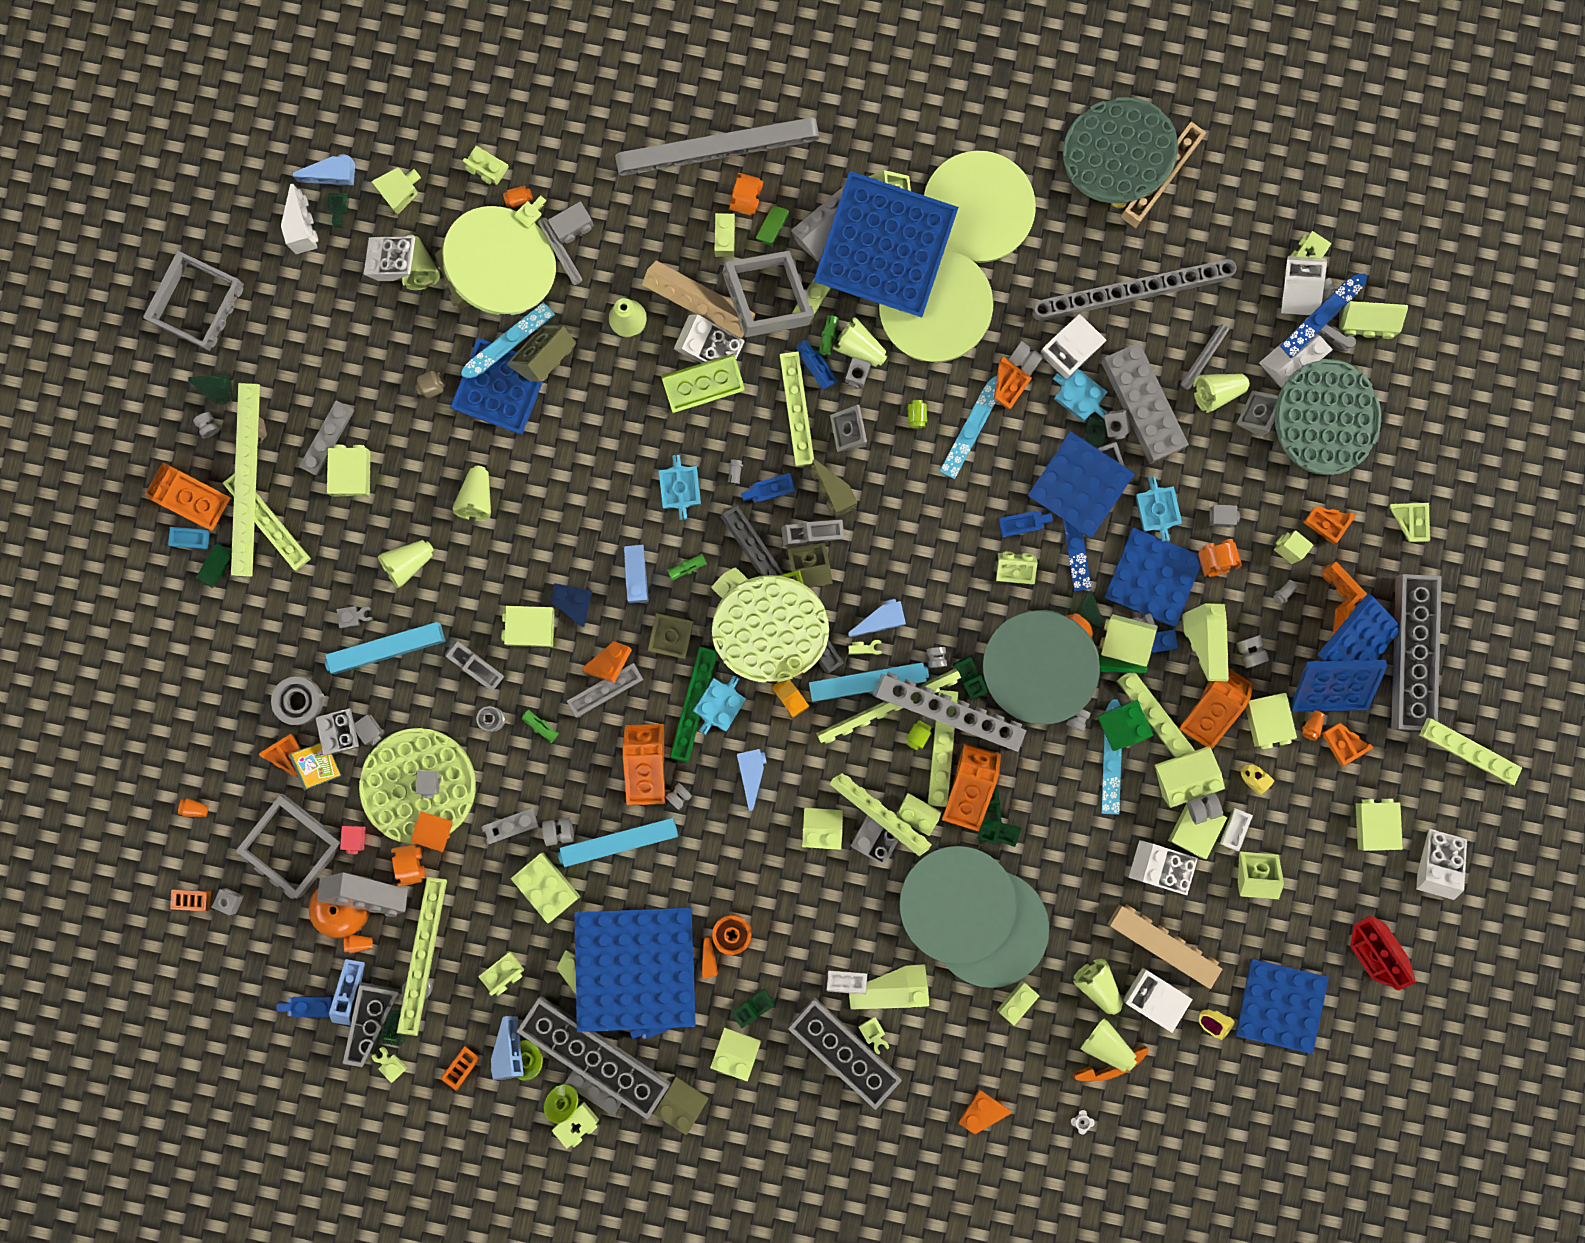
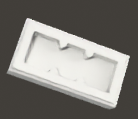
M1233 808L1220 844L1240 851L1253 815Z
M828 971V992L866 994L867 974Z

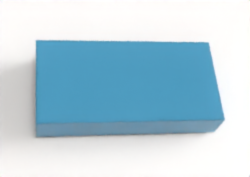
M170 527L168 546L208 550L210 531Z

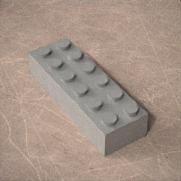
M1140 342L1105 357L1101 363L1123 409L1128 411L1129 422L1149 464L1185 449L1189 444Z
M815 997L788 1025V1030L875 1110L902 1081L901 1077Z

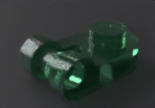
M1089 416L1085 441L1096 448L1103 446L1106 435L1105 419L1098 420L1095 417ZM1093 426L1100 427L1099 432H1093Z

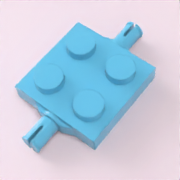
M1079 369L1067 380L1058 373L1055 375L1053 380L1059 383L1061 388L1054 400L1082 422L1094 412L1104 419L1107 411L1099 405L1107 394L1105 389Z
M673 455L674 467L667 470H659L663 509H679V520H683V515L684 520L688 519L686 508L701 505L697 466H681L680 455H677V462L676 455Z
M1156 477L1148 478L1150 490L1135 495L1143 532L1160 531L1162 542L1168 541L1170 539L1167 529L1171 526L1182 524L1174 486L1158 488Z
M733 675L728 684H722L713 678L694 708L693 712L701 716L705 721L699 730L704 735H706L711 725L717 726L726 732L745 702L746 698L738 694L734 689L740 680L738 677L736 678Z

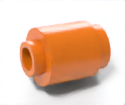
M525 185L509 189L503 193L507 208L521 207L527 201L530 203V200L533 199L530 188L527 189Z

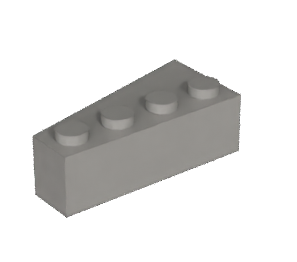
M339 873L320 878L317 902L363 909L373 913H385L386 916L396 917L397 914L405 912L408 889L347 873Z
M361 982L343 1064L363 1067L400 989Z

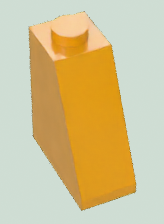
M790 679L777 682L771 687L792 718L809 708V705Z

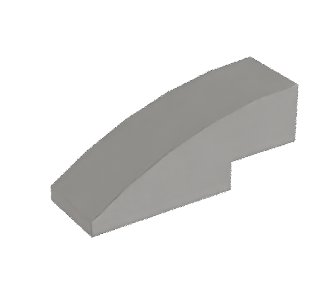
M842 520L806 522L804 524H792L781 527L783 546L819 543L845 538Z
M457 639L444 654L492 692L504 678L500 672Z

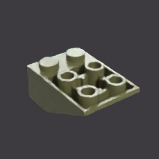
M816 459L812 460L810 472L814 480L818 479L820 483L818 484V489L821 496H826L828 500L826 501V506L830 515L834 513L836 518L856 509L857 501L850 486Z

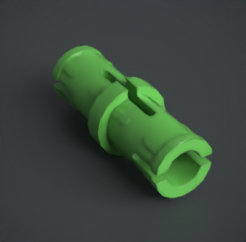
M827 316L826 325L821 334L822 342L819 353L822 355L831 354L832 344L836 339V327L839 318L831 316V318Z
M701 553L688 561L685 559L682 561L683 563L668 569V573L672 581L687 573L691 574V571L707 565Z
M530 710L521 719L530 725L535 733L541 734L550 743L559 734L549 727L544 719L541 720Z

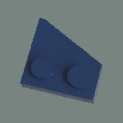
M554 583L550 602L581 627H585L592 591Z

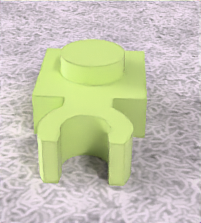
M876 1017L858 1026L867 1043L874 1042V1050L877 1054H880L878 1050L880 1044L885 1045L886 1049H889L888 1043L881 1039L885 1033Z
M381 1047L379 1050L383 1054L382 1058L374 1054L372 1059L382 1064L379 1070L392 1083L407 1067L395 1054L389 1057L387 1049Z

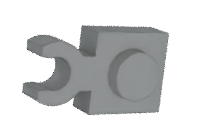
M356 606L337 609L339 628L360 626L359 620L365 622L372 621V617L366 618L364 616V613L370 611L371 608L363 607L360 611H358Z

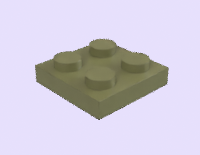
M656 613L648 651L686 659L694 622Z

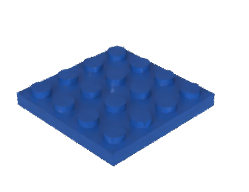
M478 338L469 361L488 347L491 342ZM510 350L480 375L473 378L462 377L450 408L523 435L543 382L529 381L509 367L507 363L517 353Z
M1070 431L1028 496L1092 538L1135 473Z
M1132 528L1104 599L1142 615L1150 613L1154 620L1175 628L1201 567L1198 554L1170 542H1162V539Z
M1367 593L1317 655L1323 661H1364L1377 659L1387 649L1389 643L1398 636L1400 625L1373 596Z
M1386 660L1307 662L1291 702V711L1368 710L1386 671Z
M1251 959L1235 1036L1313 1054L1329 977Z

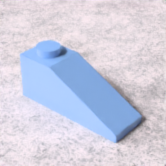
M348 155L332 156L293 172V177L297 182L354 186L355 162Z
M644 545L625 546L628 602H649Z
M896 599L885 601V605L879 607L848 633L849 638L905 625L901 601L896 602Z
M760 749L737 754L749 811L754 809L764 770L763 764L767 763L765 753H761Z
M345 959L329 1011L331 1022L351 1026L358 989L362 981L364 962Z
M505 1016L502 1018L491 1058L493 1080H505L524 1076L520 1034L516 1032L519 1028L518 1017Z

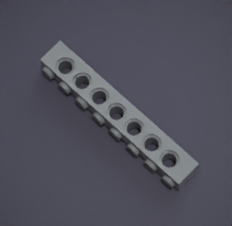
M888 672L887 675L881 673L873 696L1006 748L1019 751L1027 731L1021 728L1022 724L1013 720L1007 723L1004 721L1005 717L995 713L993 717L986 714L987 710L977 706L975 710L969 708V703L958 700V703L951 701V696L943 693L938 696L933 694L934 690L923 686L920 689L915 687L916 683L905 679V682L897 680L899 676ZM900 685L901 693L894 695L893 688ZM914 692L919 694V699L916 702L911 701V695ZM932 699H936V707L930 709L929 702ZM953 706L954 713L948 716L946 710L948 707ZM967 713H971V721L965 723L964 716ZM989 720V727L982 729L983 721ZM1002 727L1007 728V733L1004 736L999 734Z

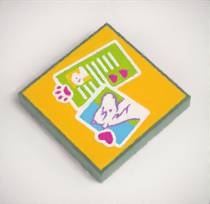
M321 743L289 755L304 791L341 776L333 755H323Z

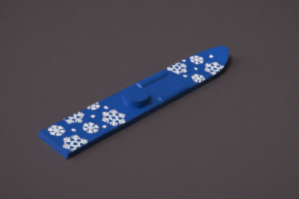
M1365 273L1354 275L1346 280L1280 345L1289 358H1292L1358 294L1366 282L1367 275Z
M1063 519L1074 591L1091 589L1083 532Z

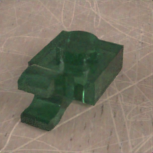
M329 193L327 211L329 214H333L332 225H334V228L343 227L342 214H348V194Z

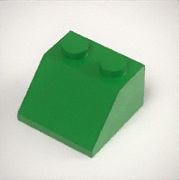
M1138 700L1128 701L1097 716L1112 751L1131 746L1153 736Z

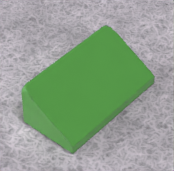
M772 205L756 239L773 247L789 216V210Z

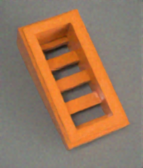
M171 890L170 909L210 911L211 891ZM177 894H180V905H176ZM184 895H187V906H184ZM192 895H194V906H191ZM199 895L201 896V906H198Z
M711 936L704 938L702 979L714 977L718 974Z
M464 1046L440 1079L457 1091L480 1057ZM463 1055H467L473 1062L469 1063L463 1058ZM461 1061L466 1066H468V1068L465 1070L458 1064V1062ZM457 1068L463 1075H458L453 1069ZM450 1074L453 1075L456 1079H458L457 1083L451 1080L448 1076Z

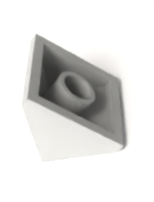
M1252 390L1236 424L1261 437L1269 433L1275 421V407L1278 395Z
M855 405L830 415L837 452L866 447L867 439L860 405Z

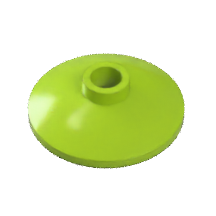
M524 1040L520 1042L524 1076L517 1078L520 1080H531L540 1072L543 1056L541 1049L529 1040Z
M563 1084L555 1087L548 1094L544 1104V1113L549 1121L559 1124L572 1117L578 1105L576 1090L570 1085Z

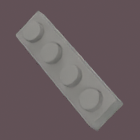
M337 400L335 401L299 467L315 476L319 475L328 459V448H334L354 412L352 408Z
M633 663L621 670L615 683L603 680L567 700V703L575 717L578 718L643 681V678Z

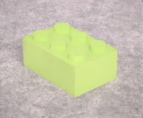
M544 852L540 853L511 878L547 923L552 922L580 898V895Z

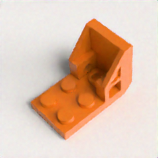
M164 462L161 464L145 493V496L152 501L213 531L230 500L229 496Z
M1337 562L1326 565L1320 570L1325 581L1330 584L1332 583L1337 588L1336 592L1341 597L1346 598L1335 609L1333 635L1367 595Z
M1229 667L1228 681H1209L1203 691L1202 698L1179 727L1181 731L1204 746H1210L1211 750L1243 712L1251 698L1253 683Z
M664 724L625 725L623 764L627 805L665 804L663 768Z
M964 743L955 774L954 785L942 816L943 821L976 831L980 830L999 776L1001 754Z

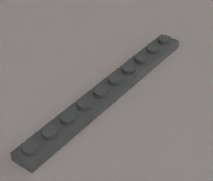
M738 505L720 516L760 576L784 574ZM828 640L826 648L818 660L826 674L844 664Z

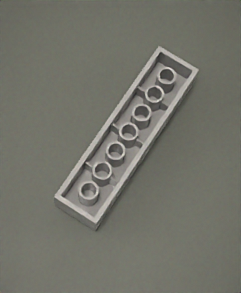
M1402 574L1395 577L1394 620L1400 625V632L1394 638L1391 729L1421 731L1427 718L1438 722L1442 576Z
M543 996L538 998L516 1031L647 1120L670 1086V1081L595 1031L577 1032V1019Z

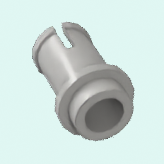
M731 459V462L728 463L730 466L728 483L740 484L741 467H743L742 461Z
M1289 580L1279 591H1275L1273 597L1279 604L1286 603L1287 598L1298 589V586L1292 580Z

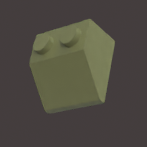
M825 543L787 549L791 572L800 570L805 586L811 588L833 584ZM792 576V578L797 581V577Z
M675 1077L653 1114L687 1135L709 1097L678 1077Z

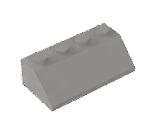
M844 186L791 230L798 245L818 263H820Z

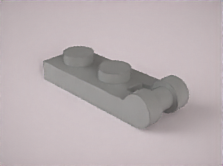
M1327 324L1317 333L1342 351H1348L1356 344L1354 337H1346L1340 333L1338 328Z
M531 808L481 826L486 834L487 839L485 840L487 845L539 827L534 810ZM497 827L499 835L494 836L492 829Z

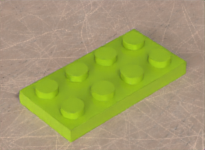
M734 353L661 376L673 413L745 391Z

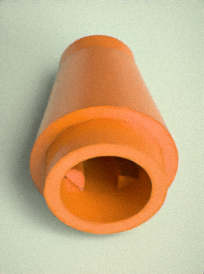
M1320 711L1313 712L1302 728V735L1305 738L1316 741L1320 737L1325 714Z
M188 798L186 800L181 799L178 814L182 815V817H207L209 806Z
M358 935L344 937V952L351 954L372 949V937L368 938Z

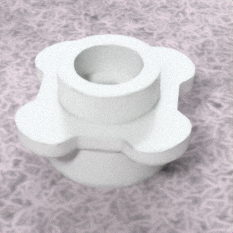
M1081 1110L1077 1117L1071 1119V1124L1077 1127L1080 1134H1085L1090 1127L1094 1126V1120L1087 1116L1086 1111Z

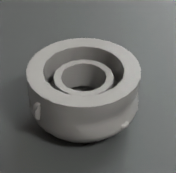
M289 677L282 680L275 687L271 697L272 711L284 723L305 725L312 722L320 714L323 707L324 694H322L320 688L312 680L303 677ZM296 692H301L306 698L305 706L300 710H294L291 706V698Z

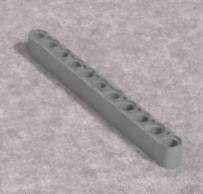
M806 118L617 153L615 159L618 174L626 176L813 142L820 137L816 119Z
M1229 259L1048 298L1040 300L1035 304L1032 315L1038 321H1045L1229 280L1236 272V264ZM1222 267H1227L1230 273H1224ZM1204 271H1209L1211 278L1206 277ZM1185 275H1190L1193 278V282L1187 281ZM1167 279H1172L1175 285L1170 286L1167 283ZM1148 283H1154L1156 290L1150 289ZM1130 287L1137 288L1138 294H1133L1130 291ZM1117 291L1120 297H1113L1111 292ZM1093 295L1100 296L1101 302H1096L1093 299ZM1080 299L1083 305L1077 306L1074 300ZM1062 303L1065 309H1057L1056 304ZM1037 308H1045L1046 314H1040Z

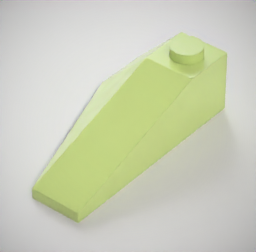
M1203 604L1183 613L1184 634L1189 638L1191 648L1196 652L1199 664L1208 681H1228L1225 604Z
M925 964L906 965L876 979L867 981L866 994L849 993L850 1009L929 1006Z

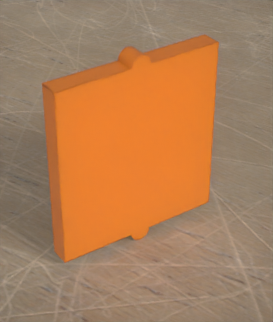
M420 811L417 823L413 826L415 829L411 842L444 852L447 839L450 838L449 833L453 821Z

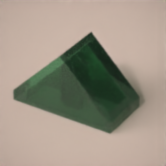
M1091 590L1085 593L1077 614L1086 619L1091 626L1101 629L1105 624Z
M390 1010L380 1043L395 1046L405 1043L406 1035L397 1033L401 1011Z

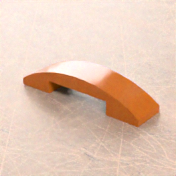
M1145 1045L1132 1049L1136 1055L1134 1059L1137 1061L1136 1065L1149 1052ZM1088 1066L1073 1072L1072 1075L1076 1080L1096 1082L1118 1077L1129 1070L1127 1069L1123 1072L1110 1066L1094 1073V1070Z

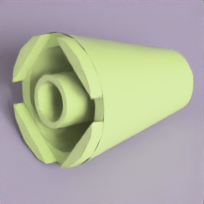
M414 236L415 243L410 275L402 277V283L409 290H423L430 283L435 285L440 279V273L420 238Z
M619 299L610 310V326L619 336L631 337L639 334L646 325V312L642 305L634 300Z
M853 317L852 321L854 323L849 322L837 339L839 341L838 346L834 344L833 349L852 358L855 357L870 362L872 366L876 367L878 364L881 366L887 358L885 355L886 350L861 322Z
M1243 374L1199 375L1193 383V387L1197 386V392L1194 393V397L1199 408L1209 413L1247 392L1250 385L1249 379Z
M474 466V468L469 470L453 505V513L468 520L470 516L476 517L475 521L490 519L489 472L484 467Z
M421 540L382 553L378 556V559L383 569L389 574L391 581L399 588L433 556L431 552L434 550L428 541L424 542Z
M1105 959L1093 960L1095 964L1091 966L1087 963L1074 975V984L1107 1014L1114 1015L1119 1013L1123 1002L1107 961Z
M1103 1019L1080 1048L1083 1052L1123 1072L1127 1069L1131 1071L1137 1063L1134 1060L1136 1055L1106 1019Z

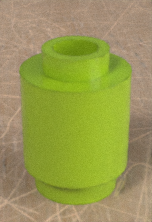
M912 400L911 404H908V423L910 428H925V423H927V404L923 403V400Z
M918 720L906 738L908 741L907 745L915 750H918V748L923 749L931 734L930 730L932 727Z

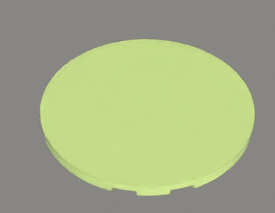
M969 151L948 159L933 173L924 192V196L959 207L945 249L965 255L975 263L995 261L1016 250L1027 237L1035 217V196L1027 176L1014 162L993 152Z
M486 206L466 212L450 227L442 248L445 274L455 287L456 292L469 304L482 311L496 315H515L526 312V310L537 306L545 298L554 282L556 261L552 246L543 231L535 223L528 229L514 216L517 211L504 207Z
M945 249L923 317L920 318L879 304L881 322L891 342L908 356L920 361L936 363L950 361L971 351L987 332L993 313L992 290L987 277L975 262L965 255Z
M783 576L755 577L732 588L718 604L712 622L713 643L723 662L736 674L756 682H783L793 679V677L802 672L805 673L820 659L829 637L828 617L821 600L804 584Z
M423 728L402 730L382 740L368 755L359 781L362 807L371 823L387 837L408 844H415L411 842L415 829L413 826L417 823L420 811L453 821L449 833L451 834L469 814L476 791L474 769L463 748L447 735ZM417 770L440 771L439 795H433V798H421V794H416Z

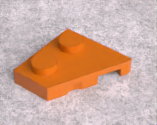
M1004 356L999 360L994 399L1007 409H1011L1032 378Z
M1315 506L1303 523L1335 545L1356 515L1354 513L1346 514L1339 512V510H1327L1324 507Z
M613 641L587 663L582 670L592 676L615 683L632 649L629 646Z
M1341 723L1335 724L1322 732L1324 739L1341 767L1373 749L1371 744H1367L1359 739L1358 735L1350 732Z
M289 734L259 753L262 758L282 768L293 777L298 776L289 755L302 749L293 734Z
M979 1089L958 1123L973 1134H977L1010 1115L1011 1110Z

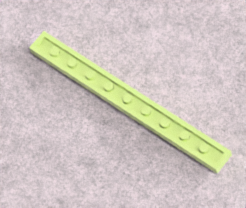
M238 383L231 575L252 576L259 384Z

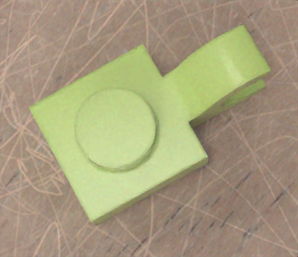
M540 196L532 205L527 201L514 216L529 229L542 215L539 210L547 200Z
M874 640L869 646L864 645V642H852V646H848V655H880L882 651L874 650V645L881 644V641Z

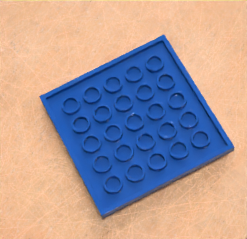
M849 171L814 282L922 318L959 207Z
M692 908L575 912L577 1032L696 1027Z

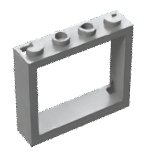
M177 251L143 318L210 351L217 343V336L220 330L222 331L226 325L228 314H231L234 310V303L237 297L242 294L244 284L239 279ZM187 264L231 284L203 341L159 320Z
M790 251L725 262L722 273L745 337L810 324L814 311L812 306H809L807 291L803 289L801 275L797 273L796 261L792 258ZM784 265L801 312L753 321L737 273Z
M280 795L236 852L240 854L239 858L244 862L252 863L255 866L254 869L259 874H266L273 885L276 887L281 886L288 897L298 899L302 898L338 852L341 839L286 795ZM280 807H283L331 845L297 889L247 850Z

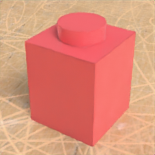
M342 826L340 850H346V854H358V851L364 850L366 827Z

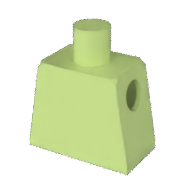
M396 168L373 180L372 183L398 215L418 194L413 184L421 179L415 169L404 175L400 168Z

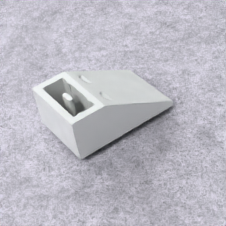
M290 184L281 228L286 245L295 254L317 249L316 242L318 241L316 231L312 230L311 224L314 222L311 213L307 212L306 206H309L306 196L294 184Z
M369 237L364 275L377 281H394L410 275L415 237Z
M1288 256L1281 313L1311 315L1322 304L1327 258Z
M698 314L689 315L674 350L700 363L733 353L737 359L744 340Z
M1079 314L1041 350L1040 354L1067 380L1107 340Z
M1429 829L1418 869L1416 889L1455 900L1464 891L1467 839Z
M1139 840L1129 878L1187 895L1198 858Z
M1142 968L1122 1001L1173 1033L1193 999Z

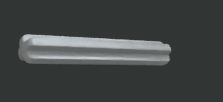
M547 218L540 219L538 225L552 246L574 285L581 283L582 278L559 241Z
M1219 325L1181 382L1183 388L1187 390L1191 388L1195 378L1199 376L1229 331L1226 325Z

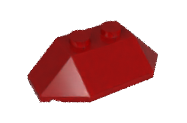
M1370 915L1354 924L1350 947L1373 980L1393 987V989L1398 991L1416 983L1409 957L1385 923Z

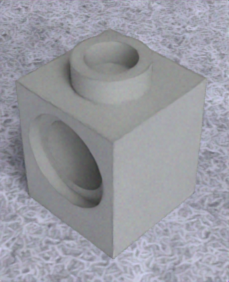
M855 357L852 358L845 380L849 387L855 389L864 387L871 366L870 362ZM858 370L862 372L863 376L855 378L852 373Z
M1127 409L1109 411L1104 415L1108 437L1122 439L1131 431ZM1114 421H1119L1122 428L1117 429L1114 426Z
M1213 505L1210 507V526L1234 527L1240 520V512L1237 511V506Z
M367 714L354 724L357 735L365 745H375L382 739L381 736L385 734L372 715Z
M417 770L416 794H421V798H433V795H439L440 771Z
M228 888L220 889L212 908L227 915L236 914L244 895Z

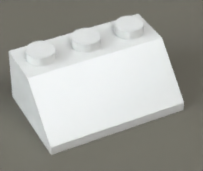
M1316 334L1292 358H1289L1279 345L1259 364L1282 388L1287 379L1296 370L1311 362L1320 361L1332 351V348L1320 335Z

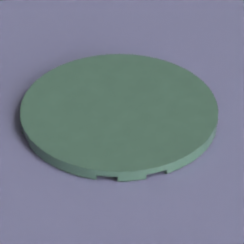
M1118 97L1115 100L1102 101L1091 106L1088 111L1080 115L1073 122L1067 132L1063 146L1064 165L1071 182L1085 195L1106 203H1126L1151 194L1167 180L1175 166L1178 155L1177 135L1171 120L1154 104L1130 97Z
M1339 360L1311 362L1296 370L1287 379L1279 393L1275 407V427L1278 439L1289 458L1309 472L1321 475L1347 472L1364 461L1373 445L1376 444L1381 427L1379 399L1375 395L1372 388L1373 385L1369 379L1355 369L1353 365Z
M1036 610L1022 612L1011 617L995 631L985 649L983 672L990 694L1007 713L1017 719L1033 724H1054L1073 717L1088 704L1098 685L1100 664L1096 646L1090 635L1080 624L1058 612Z
M944 847L924 856L908 873L900 894V915L910 939L928 956L951 964L976 962L995 952L1009 936L1016 917V894L1007 872L991 856L970 847Z
M1010 873L1007 874L1015 890L1017 910L1014 925L1004 943L995 952L976 962L967 964L943 962L957 977L976 986L988 988L1003 987L1021 980L1038 965L1047 947L1049 921L1045 906L1039 895L1028 883Z

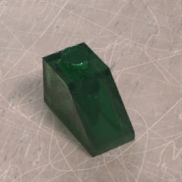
M229 376L188 377V381L208 399L215 402V404L223 405L227 404L226 401H233L232 378Z

